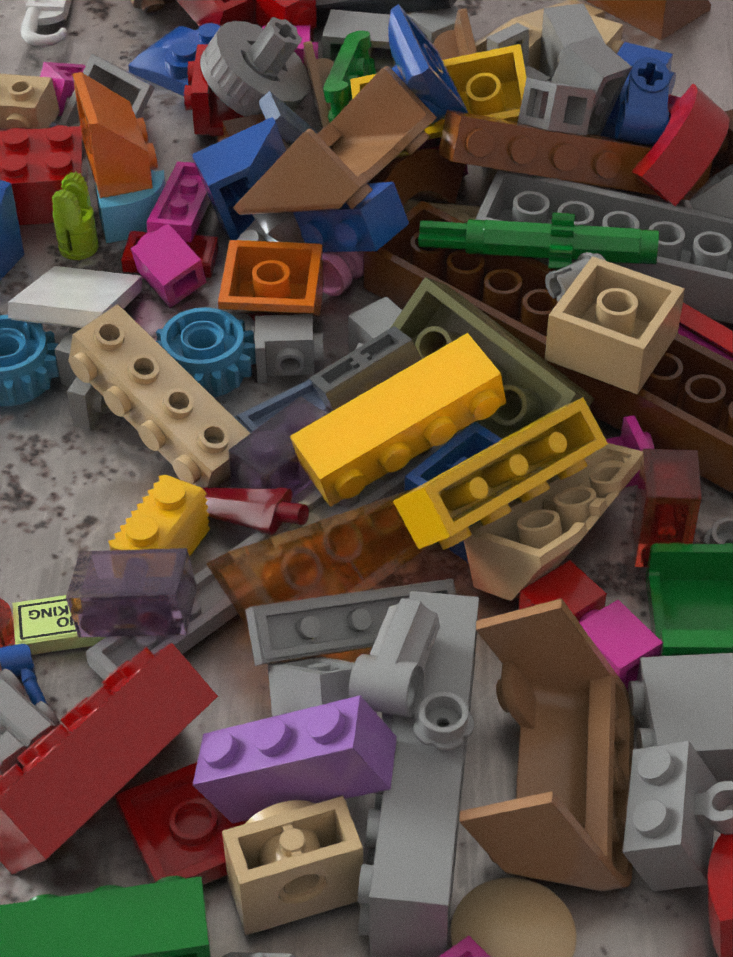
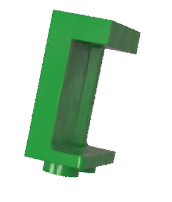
M669 543L651 545L645 579L651 631L663 642L660 656L733 653V543Z

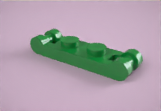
M355 31L346 36L323 86L325 101L330 103L331 106L328 114L329 123L352 100L350 79L376 73L374 59L369 56L368 49L372 44L370 32Z

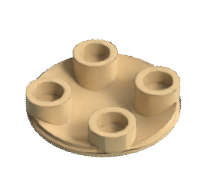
M498 878L478 885L460 901L451 922L452 947L469 935L490 957H573L576 948L575 923L565 903L547 887L527 879Z

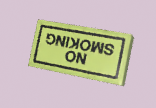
M121 587L12 603L15 645H28L31 655L94 646L126 623Z

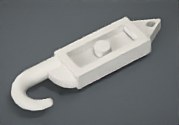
M27 0L25 5L26 13L21 26L22 38L28 44L38 47L51 46L63 40L67 34V29L64 27L50 35H41L36 32L38 25H49L66 20L72 0Z

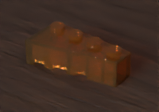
M410 489L359 508L319 520L307 526L272 536L266 540L231 550L207 562L206 565L248 628L245 609L252 606L369 590L429 546L418 549L393 503L397 498L413 490Z

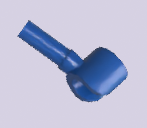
M17 644L1 647L0 663L2 670L8 669L17 678H22L23 687L33 705L40 701L47 704L37 682L35 666L29 646Z

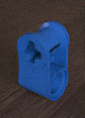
M643 57L633 64L629 80L624 83L619 94L615 140L654 146L666 129L669 121V110L667 107L670 74L666 65L660 60L653 57Z

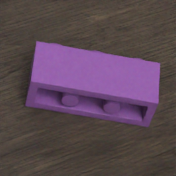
M361 696L203 734L193 786L232 823L249 820L261 810L285 801L306 800L316 804L340 796L347 799L391 789L397 736Z

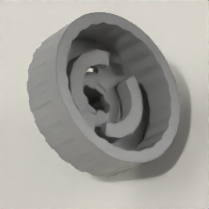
M272 17L265 28L244 21L227 22L218 29L201 55V70L209 87L227 106L244 117L263 113L259 106V100L269 91L295 112L308 95L311 86L307 69L299 56L294 52L302 38L299 36L297 28L286 19L280 20Z

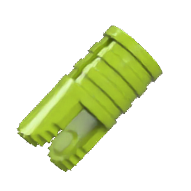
M75 171V173L70 172L69 175L65 176L61 182L63 189L56 191L52 197L53 219L60 254L70 260H83L94 255L99 245L87 182L81 174Z

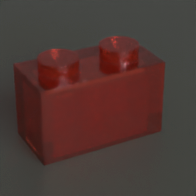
M643 449L632 519L635 567H647L650 548L653 544H693L702 499L698 451Z

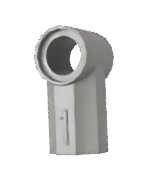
M401 598L400 603L390 606L370 655L361 654L354 662L349 680V698L361 696L376 712L413 718L416 709L423 700L425 690L424 667L440 629L438 613L425 607L421 601Z

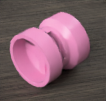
M363 251L323 252L324 293L330 296L341 295L350 287L352 279L356 280L364 275Z

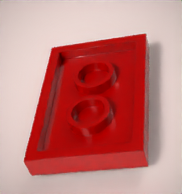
M197 762L115 795L117 808L152 883L168 876H181L184 878L201 876L202 884L205 885L226 876L227 868L222 831L244 825L248 821L232 823L193 786Z

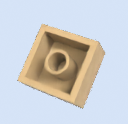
M592 256L549 314L545 360L638 394L678 334L685 288Z

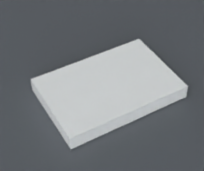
M54 266L8 301V318L16 321L83 328L117 304L124 309L142 292V276Z

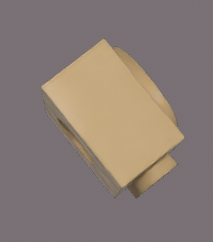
M343 796L316 804L306 800H290L277 803L261 810L244 825L222 831L228 884L245 936L358 902L359 878L363 864V846Z

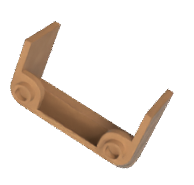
M562 598L478 620L476 622V631L502 662L501 679L496 683L498 702L503 711L506 713L510 712L511 716L520 726L516 799L460 811L459 822L488 853L492 862L497 863L508 874L597 891H609L628 887L632 880L633 865L623 854V843L634 750V715H631L629 693L624 683Z

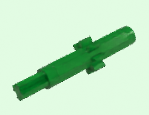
M553 212L551 224L468 219L467 223L420 220L419 246L465 249L468 254L549 259L548 269L555 270L570 265L572 260H577L581 254L586 252L598 253L611 263L656 265L659 230L574 225L575 214Z

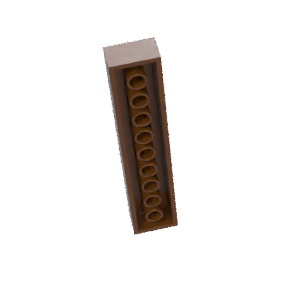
M421 201L406 213L409 224L379 250L363 251L364 289L381 298L388 297L403 310L425 277L444 283L545 360L548 318L550 312L558 303L556 298L553 299L550 296L545 279L549 272L557 270L548 269V265L534 258L468 254L465 249L420 247V220L465 223L424 201ZM678 333L638 394L547 361L595 398L589 406L594 417L622 432L623 418L634 415L642 431L650 434L655 451L733 493V361Z

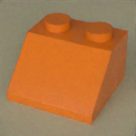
M82 72L73 73L83 147L100 198L152 189L151 170L158 169L154 145L152 142L148 143L144 118L135 117L131 103L127 99Z
M230 240L218 298V309L228 313L269 315L313 314L315 317H320L324 288L322 244Z

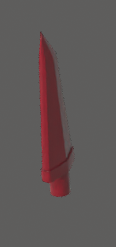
M203 488L207 493L205 498L208 501L205 504L208 506L206 510L209 513L208 517L254 529L262 534L274 535L282 523L305 525L309 518V508L306 504L291 502L293 492L289 488Z

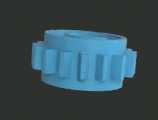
M207 307L189 309L175 315L168 320L163 329L156 331V342L214 398L225 395L235 388L237 389L240 387L244 377H251L252 375L251 365L256 364L254 333L252 330L245 331V321L242 319L238 320L226 311Z
M0 315V406H16L34 400L50 388L52 378L59 377L55 348L58 343H56L52 331L44 332L42 323L16 321L8 318V315Z

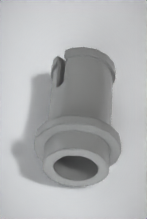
M586 252L578 257L577 262L557 271L549 272L546 275L545 282L550 296L553 299L556 298V301L559 302L592 256L605 260V258L598 253Z

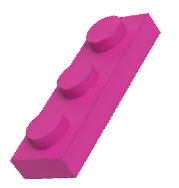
M177 161L147 220V233L156 231L166 223H169L184 241L192 242L210 203L209 196L195 163Z

